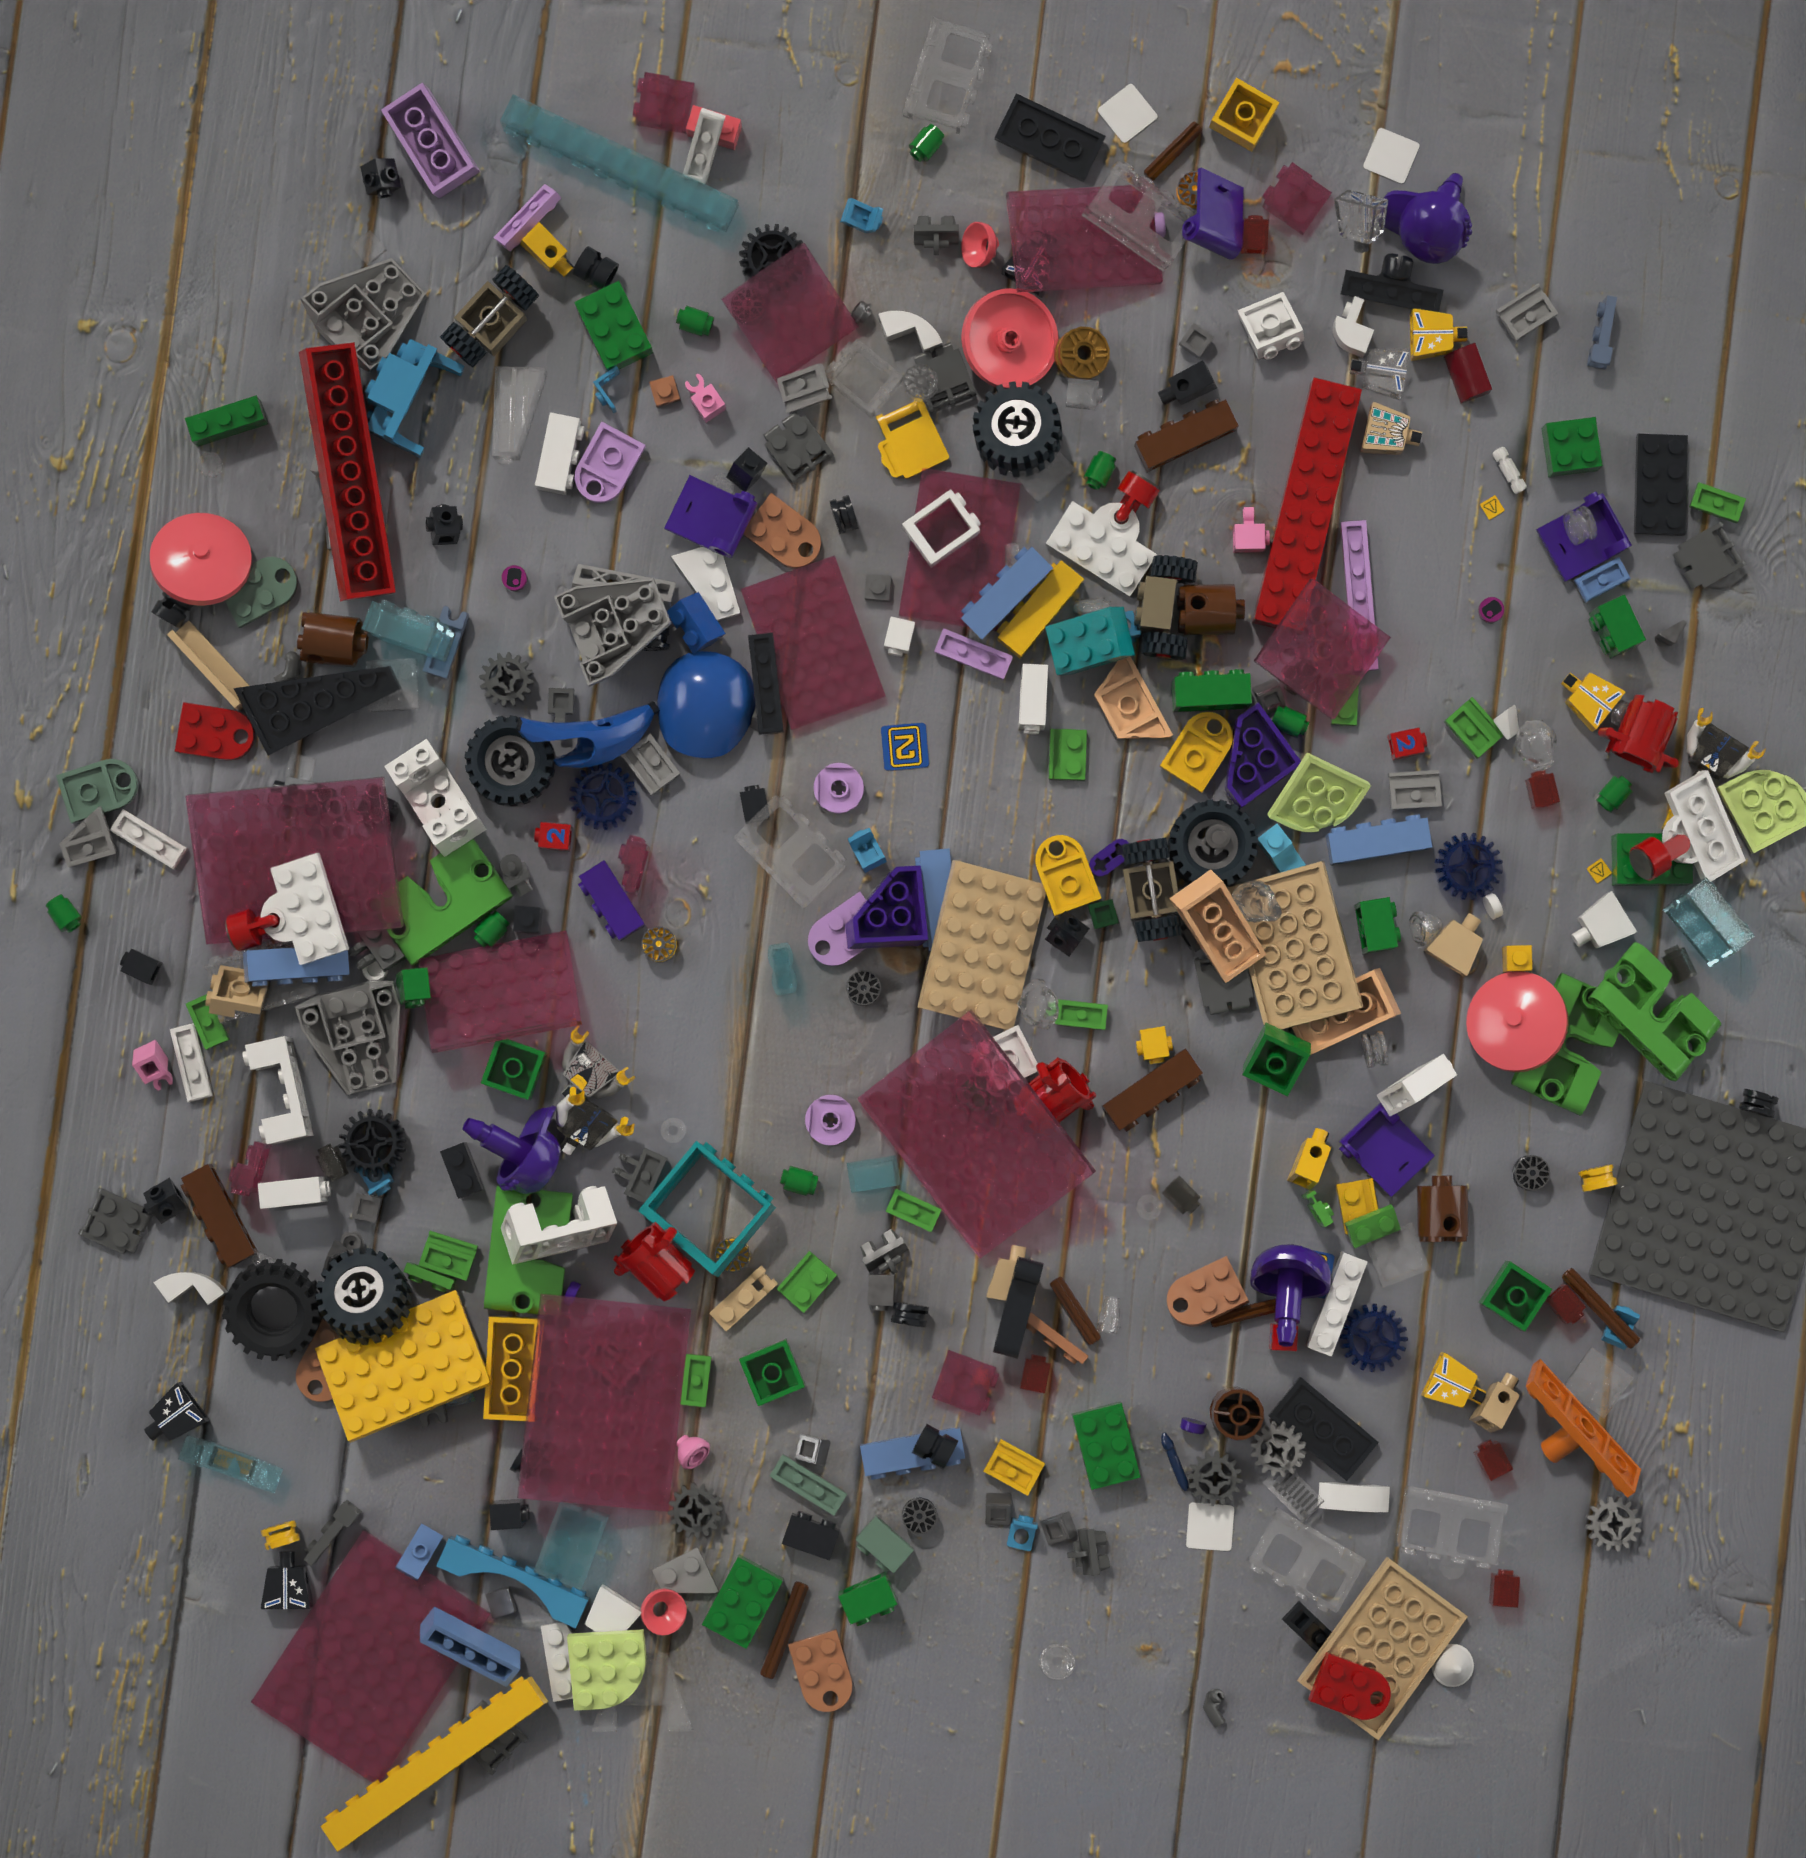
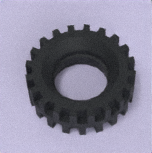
M264 1259L259 1265L255 1266L254 1263L249 1265L244 1272L241 1271L224 1299L223 1305L225 1310L222 1313V1317L227 1321L226 1332H232L234 1335L232 1342L235 1345L241 1343L245 1346L243 1352L249 1354L250 1351L258 1353L257 1359L262 1360L264 1355L271 1356V1361H277L279 1356L285 1355L286 1359L292 1357L294 1352L298 1351L300 1353L312 1341L321 1323L322 1314L319 1312L317 1307L319 1304L316 1301V1294H318L316 1288L317 1281L311 1282L309 1280V1272L306 1269L303 1272L295 1269L297 1264L291 1262L290 1266L282 1264L283 1259H277L275 1263H269L268 1259ZM266 1287H278L286 1290L297 1304L295 1320L289 1326L282 1329H271L263 1326L255 1319L252 1313L251 1301L253 1296L259 1290Z

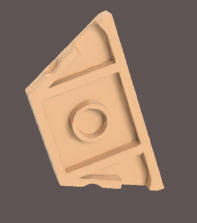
M1129 657L1117 661L1094 694L1116 738L1142 739L1170 738L1173 736L1132 658Z

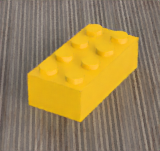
M489 1317L486 1369L492 1384L485 1387L483 1419L532 1422L537 1420L542 1318Z

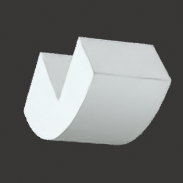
M887 311L878 314V319L887 342L915 332L923 353L929 350L930 352L935 351L934 348L943 345L939 334L933 326L913 313Z
M196 1272L174 1273L153 1282L168 1303L174 1302L193 1287L197 1289L207 1305L215 1303L228 1293L225 1287L215 1279Z
M1319 1482L1318 1508L1358 1512H1388L1390 1487Z

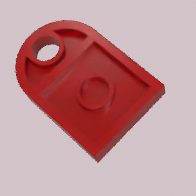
M183 702L175 752L222 760H236L245 756L250 751L255 740V731L250 720L245 715L235 710ZM240 730H245L248 733V739L243 744H238L235 741V734Z
M1326 1652L1308 1700L1357 1719L1370 1720L1385 1711L1390 1702L1391 1690L1386 1678L1377 1670ZM1376 1691L1381 1692L1382 1700L1377 1704H1372L1370 1702L1372 1693Z

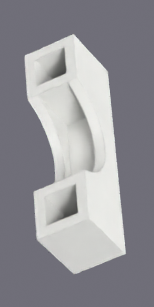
M1340 1252L1332 1273L1330 1291L1326 1295L1320 1313L1312 1326L1305 1345L1306 1347L1332 1357L1367 1261Z

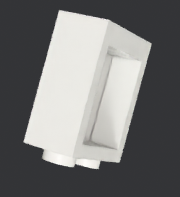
M951 489L902 523V529L931 568L980 534L979 526L981 523L973 512L971 514L967 512L964 508L966 502L959 492L954 494ZM950 500L970 530L935 553L915 524Z
M1022 665L1019 730H1024V734L1037 735L1039 731H1044L1048 665Z
M1442 1054L1417 1067L1377 1094V1097L1389 1116H1392L1417 1103L1457 1076L1451 1062Z
M311 1177L258 1183L260 1209L328 1202V1196H331L330 1181H326V1177Z

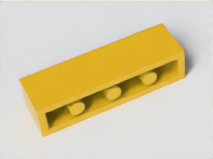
M1062 560L1057 565L1054 562L1051 564L1053 569L1046 575L1047 578L1043 583H1038L1028 593L1031 597L1026 603L1021 601L1012 612L1015 614V617L1010 623L1005 621L997 630V633L1000 634L997 641L1019 659L1023 657L1046 629L1045 627L1050 624L1084 582V578Z

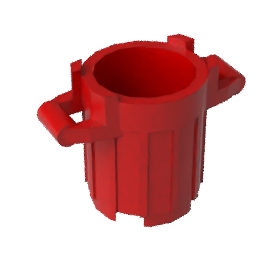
M1635 695L1629 703L1618 732L1611 727H1602L1598 730L1600 737L1609 740L1606 753L1610 754L1611 751L1626 761L1644 767L1643 770L1653 773L1654 769H1656V772L1660 773L1662 766L1664 768H1676L1679 765L1678 759L1664 754L1678 720L1676 718L1678 712H1673L1675 708L1657 699L1654 702H1643L1644 695Z
M1057 1057L1049 1065L1044 1062L1038 1063L1036 1069L1039 1075L1020 1089L1014 1099L1015 1106L1020 1115L1022 1116L1026 1113L1033 1121L1029 1126L1042 1134L1046 1130L1050 1131L1079 1107L1085 1110L1093 1109L1094 1103L1092 1100L1096 1097V1093L1090 1092L1087 1083L1090 1081L1084 1073L1080 1075L1066 1060Z
M656 1222L638 1233L631 1241L627 1239L620 1246L623 1249L620 1256L616 1255L613 1258L617 1263L614 1269V1273L617 1276H622L630 1271L657 1299L660 1298L663 1302L677 1294L675 1289L683 1281L686 1284L690 1281L695 1273V1269L691 1266L692 1263L671 1243L677 1234V1230L673 1227L663 1230Z

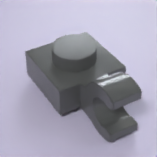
M549 688L548 714H555V722H566V715H574V689Z

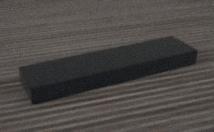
M773 633L748 635L759 735L784 733Z

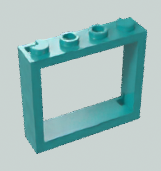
M696 1141L638 1211L652 1223L656 1222L663 1230L669 1227L675 1228L656 1210L702 1155L763 1206L717 1262L712 1260L677 1230L673 1241L712 1275L719 1277L776 1207L771 1203L773 1198L763 1189L758 1192L752 1187L755 1182L744 1173L739 1176L733 1171L736 1168L735 1165L725 1157L722 1161L716 1157L717 1150L709 1143L705 1142L702 1145Z

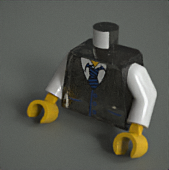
M1704 708L1698 710L1697 720L1694 721L1686 736V752L1690 756L1688 762L1697 767L1692 776L1702 770H1708L1710 776L1716 780L1722 777L1729 779L1744 772L1755 759L1761 758L1766 751V748L1762 752L1754 750V747L1759 743L1758 741L1753 742L1749 751H1747L1749 747L1711 724L1713 712L1707 718L1702 717Z
M571 1087L570 1094L557 1104V1129L566 1136L560 1146L561 1150L570 1156L578 1145L590 1151L594 1147H598L621 1135L630 1136L634 1132L635 1124L627 1126V1117H622L620 1124H618L617 1119L611 1113L585 1098L584 1090L580 1094L577 1093L576 1087Z

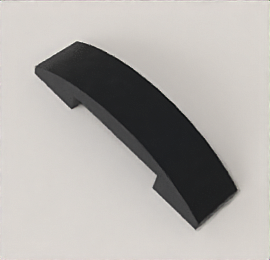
M1300 1601L1282 1618L1316 1653L1332 1633Z

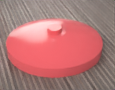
M1012 288L993 291L974 303L965 317L961 335L965 358L974 373L991 386L996 387L1002 384L1004 389L1010 388L1009 382L1016 381V387H1022V381L1032 385L1042 379L1054 363V349L1059 340L1055 320L1045 304L1026 291Z
M191 513L173 519L157 533L150 549L151 572L158 586L173 599L190 605H213L231 598L246 583L252 566L251 548L244 533L231 521L209 513Z
M1514 971L1503 973L1490 979L1476 992L1468 1008L1466 1025L1468 1037L1473 1048L1487 1063L1508 1072H1526L1546 1064L1558 1053L1567 1035L1569 1019L1567 1007L1562 996L1550 982L1533 973Z

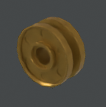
M1080 326L1070 330L1058 340L1054 349V361L1057 369L1064 377L1072 381L1084 382L1098 376L1106 368L1110 359V348L1106 338L1099 331L1091 327ZM1078 348L1086 352V360L1078 357Z

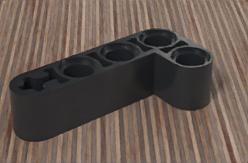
M1018 1256L993 1353L1018 1359L1044 1263Z

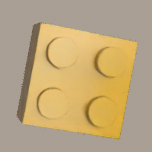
M1236 77L1213 116L1209 128L1253 152L1277 111L1280 102Z

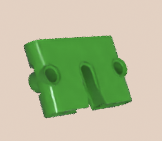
M474 838L444 857L440 853L430 860L438 884L447 895V903L444 906H437L430 895L408 876L369 903L411 966L423 961L513 897V894ZM481 865H487L489 868L488 875L483 878L478 877L477 868ZM399 922H403L406 925V930L402 935L394 933V927Z
M1634 942L1615 966L1605 972L1604 979L1589 996L1588 1001L1662 1075L1676 1082L1694 1058L1705 1052L1706 1043L1709 1042L1721 1027V1022L1693 993H1689L1685 997L1683 995L1679 996L1663 1008L1659 1015L1655 1017L1653 1007L1662 997L1672 977V973L1647 948ZM1618 972L1620 973V975H1621V977H1622V982H1620V981L1618 980V977H1617ZM1688 1042L1692 1044V1051L1688 1048Z
M1561 972L1554 987L1562 996L1568 1011L1569 1022L1565 1041L1558 1053L1546 1064L1534 1070L1515 1072L1511 1084L1540 1097L1544 1101H1549L1581 1116L1588 1105L1602 1072L1584 1057L1569 1051L1566 1048V1040L1572 1037L1586 1044L1609 1048L1614 1046L1619 1032L1586 1001L1587 993L1593 992L1597 987L1590 986ZM1549 1083L1556 1087V1093L1552 1097L1545 1093V1087Z
M497 1185L484 1309L560 1317L565 1268L541 1259L512 1265L501 1231V1225L508 1209L518 1203L527 1205V1198L532 1193L524 1194L515 1190L503 1191ZM548 1190L535 1192L541 1198L540 1205L534 1209L542 1231L551 1225L561 1227L570 1222L573 1193ZM520 1294L529 1297L530 1304L527 1308L523 1309L517 1305L516 1299Z

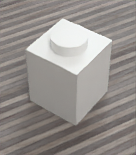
M890 617L884 642V649H888V654L902 657L903 653H909L915 622Z

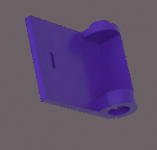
M1202 167L1199 168L1197 179V214L1184 222L1182 226L1183 238L1229 260L1236 258L1242 249L1244 187Z
M689 475L664 529L724 557L732 558L758 504L754 501L755 496L748 492L741 491V494L735 493L733 495Z
M1597 491L1589 494L1583 498L1585 503L1536 529L1564 582L1632 546L1603 493L1598 495ZM1591 513L1590 520H1593L1594 523L1596 522V525L1592 523V530L1588 524L1584 526L1585 522L1582 520L1583 518L1587 522L1585 517H1589Z
M1381 1102L1339 1141L1342 1145L1339 1148L1342 1154L1348 1159L1353 1157L1390 1197L1435 1157L1400 1120L1397 1113L1389 1116Z

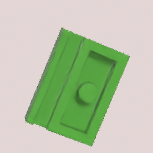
M1473 697L1444 721L1476 759L1504 736L1493 719Z
M1050 729V780L1085 781L1087 730Z
M1309 1190L1302 1194V1198L1308 1199L1310 1202L1307 1206L1320 1227H1327L1333 1223L1331 1217L1334 1213L1327 1202L1324 1203L1321 1200L1315 1199L1314 1195L1317 1194L1315 1190Z
M429 1231L418 1266L468 1281L479 1246Z
M809 1251L778 1286L777 1290L804 1313L837 1274Z

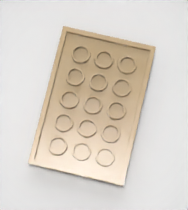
M953 860L917 1007L1004 1030L1013 1028L1046 895L1043 884Z
M1324 861L1227 888L1267 954L1248 967L1264 1025L1267 1022L1279 1029H1285L1363 1008Z
M1386 1557L1297 1681L1311 1691L1326 1652L1377 1670L1386 1678L1391 1690L1390 1702L1385 1711L1370 1720H1361L1346 1714L1343 1715L1379 1740L1468 1616ZM1376 1691L1372 1693L1370 1702L1372 1704L1379 1703L1382 1700V1693Z

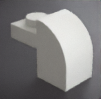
M1355 296L1352 303L1347 302L1342 316L1346 317V319L1336 316L1333 323V336L1336 343L1343 350L1363 358L1374 329L1356 323L1364 299Z

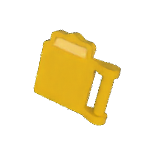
M913 398L914 402L884 416L883 414L875 416L885 437V440L878 444L881 462L889 470L893 478L903 475L905 479H908L949 459V454L922 398ZM918 410L920 411L922 417L890 431L888 424Z

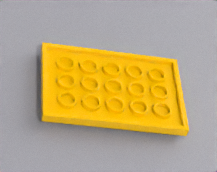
M456 1290L408 1309L410 1311L408 1318L402 1316L400 1319L403 1322V1326L400 1329L394 1326L391 1329L394 1335L389 1338L385 1334L381 1335L382 1342L375 1344L372 1339H369V1345H361L358 1339L353 1344L348 1342L346 1338L342 1339L340 1337L315 1348L348 1442H354L492 1384Z

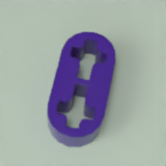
M1117 839L1094 855L1089 862L1092 874L1097 877H1103L1124 862V857L1117 855L1115 858H1112L1111 854L1115 852L1116 844L1121 847L1129 842L1124 839ZM1108 857L1110 861L1104 866L1106 870L1104 872L1100 869L1096 871L1094 869L1096 865L1095 860L1103 861Z

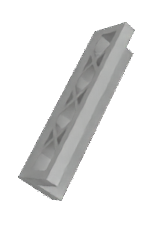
M578 564L572 588L582 585L607 583L606 581L609 579L617 580L618 582L649 577ZM581 574L592 575L594 578L584 579L580 577ZM654 579L658 589L669 590L668 595L660 593L666 610H669L676 583Z

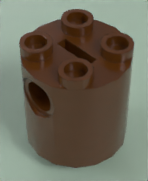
M1234 584L1184 585L1179 587V595H1177V609L1180 610L1178 634L1234 635L1236 620L1245 619V600L1236 599Z
M303 612L301 625L304 627L303 635L299 634L297 639V649L301 650L300 660L309 663L356 667L358 660L367 653L369 635L361 619L358 617Z
M1452 1175L1432 1176V1186H1417V1230L1419 1242H1467V1236H1469L1468 1185H1452Z
M1238 1386L1227 1387L1218 1391L1212 1399L1209 1408L1210 1419L1214 1427L1224 1436L1234 1440H1246L1254 1436L1261 1428L1264 1420V1408L1260 1400L1252 1392ZM1237 1408L1236 1420H1233L1234 1410Z

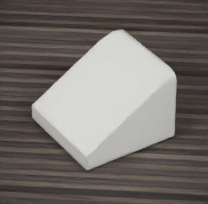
M1515 704L1493 719L1507 740L1519 732Z

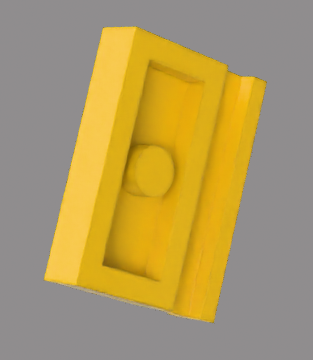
M1373 1178L1336 1184L1344 1233L1348 1234L1345 1226L1346 1222L1378 1210Z
M1000 1439L983 1472L1028 1496L1045 1462Z

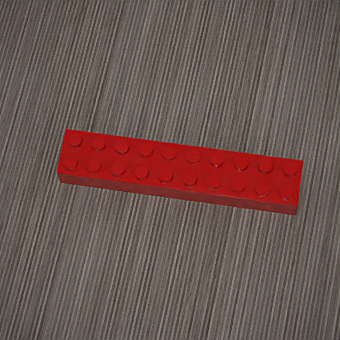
M355 342L305 348L299 352L340 602L395 593Z
M1313 377L1310 383L1252 620L1254 624L1299 635L1304 630L1362 392L1360 388Z

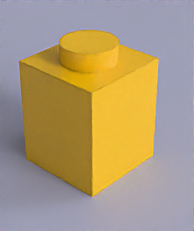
M1532 945L1502 947L1503 972L1532 971Z

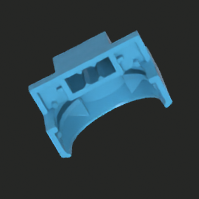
M409 339L408 344L402 343L397 356L389 353L387 359L381 358L376 369L378 377L376 381L371 379L365 391L368 405L374 407V411L369 410L367 421L369 433L421 458L424 447L399 434L398 427L405 418L429 366L462 376L464 365L438 353L437 348L429 344L426 347ZM387 411L390 412V413H392L393 416H392V417L388 416Z

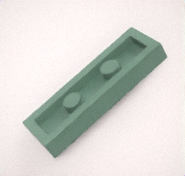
M782 1454L770 1474L771 1478L835 1516L848 1494Z

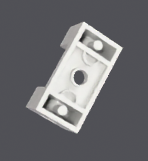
M427 739L384 766L421 820L422 827L434 846L444 857L487 830L443 760ZM437 797H444L445 804L442 807H433V802Z
M283 1036L245 1045L246 1051H243V1059L245 1065L250 1066V1070L261 1071L281 1066V1069H278L280 1083L285 1084L287 1094H283L286 1109L290 1108L291 1113L261 1119L262 1125L259 1126V1132L262 1141L266 1140V1144L275 1145L314 1136L292 1037Z
M590 1186L583 1189L578 1197V1204L573 1208L575 1220L561 1227L557 1225L548 1226L543 1231L541 1230L533 1203L527 1205L518 1203L511 1206L501 1225V1231L512 1265L608 1242L617 1221L605 1186L599 1188Z

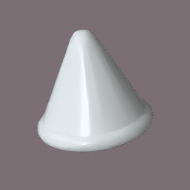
M1448 1644L1431 1668L1434 1677L1439 1683L1447 1687H1457L1466 1683L1472 1676L1474 1662L1466 1648L1458 1644Z

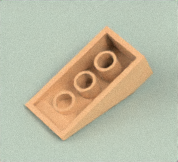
M1209 870L1169 898L1225 983L1267 955L1224 882L1212 870Z
M1380 968L1356 978L1363 1008L1292 1027L1296 1037L1311 1043L1310 1055L1401 1014Z

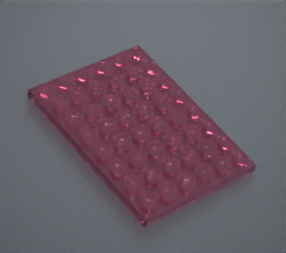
M384 777L197 793L185 796L206 944L230 942L225 928V921L228 915L251 909L256 917L261 916L264 903L270 896L277 893L270 868L315 853H320L344 933L402 928L404 926ZM268 934L262 935V940L273 939Z
M972 1009L857 1098L980 1259L1096 1172Z
M540 1294L517 1498L668 1512L691 1309Z
M363 1530L251 1703L373 1783L378 1779L380 1782L382 1781L459 1663L420 1643V1624L434 1606L479 1630L491 1613L425 1569L418 1581L398 1571L395 1567L402 1554L366 1530Z

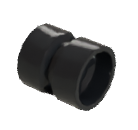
M587 246L574 266L573 275L584 281L590 279L591 285L600 290L610 285L617 273L619 263L608 257L602 259L600 252Z
M163 591V600H158L151 612L180 629L186 619L185 611H190L193 605L177 601Z
M926 1424L912 1453L922 1459L929 1457L932 1464L944 1469L958 1440L947 1434L941 1436L938 1429Z

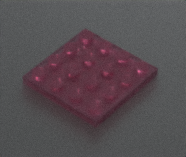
M801 243L721 298L776 383H778L777 378L791 374L859 327L805 243Z
M1310 579L1260 650L1254 662L1327 717L1334 720L1391 637L1316 580Z

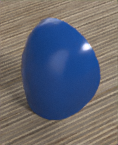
M698 651L694 654L688 653L677 658L663 674L657 697V706L660 710L658 712L659 726L667 744L677 752L698 758H715L730 752L738 745L747 732L755 711L754 686L750 673L736 660L717 652Z

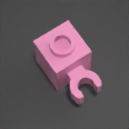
M696 374V378L699 381L698 386L692 387L688 381L685 382V386L690 393L695 394L690 397L691 402L705 423L725 411L726 405L713 385L709 384L704 388L703 377L700 374Z
M1244 507L1243 524H1235L1233 527V553L1264 552L1265 545L1270 544L1269 530H1265V524H1254V507Z
M156 1040L133 1050L132 1066L144 1084L153 1081V1086L158 1091L161 1090V1082L159 1081L161 1079L167 1080L169 1085L173 1084V1076L168 1071V1057Z

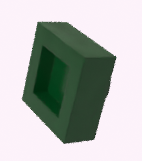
M1113 899L1088 905L1094 930L1119 923Z

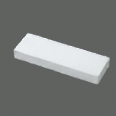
M705 108L701 109L683 171V178L706 185L725 121V115Z
M122 809L110 829L116 835L174 870L188 850L185 846Z
M194 1023L170 1029L187 1102L213 1097L199 1035Z

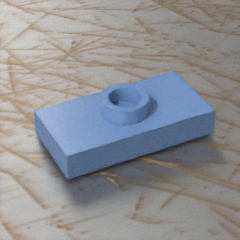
M1620 557L1575 579L1574 583L1586 603L1629 581L1631 578Z
M421 1523L395 1569L418 1581L442 1540L443 1535Z

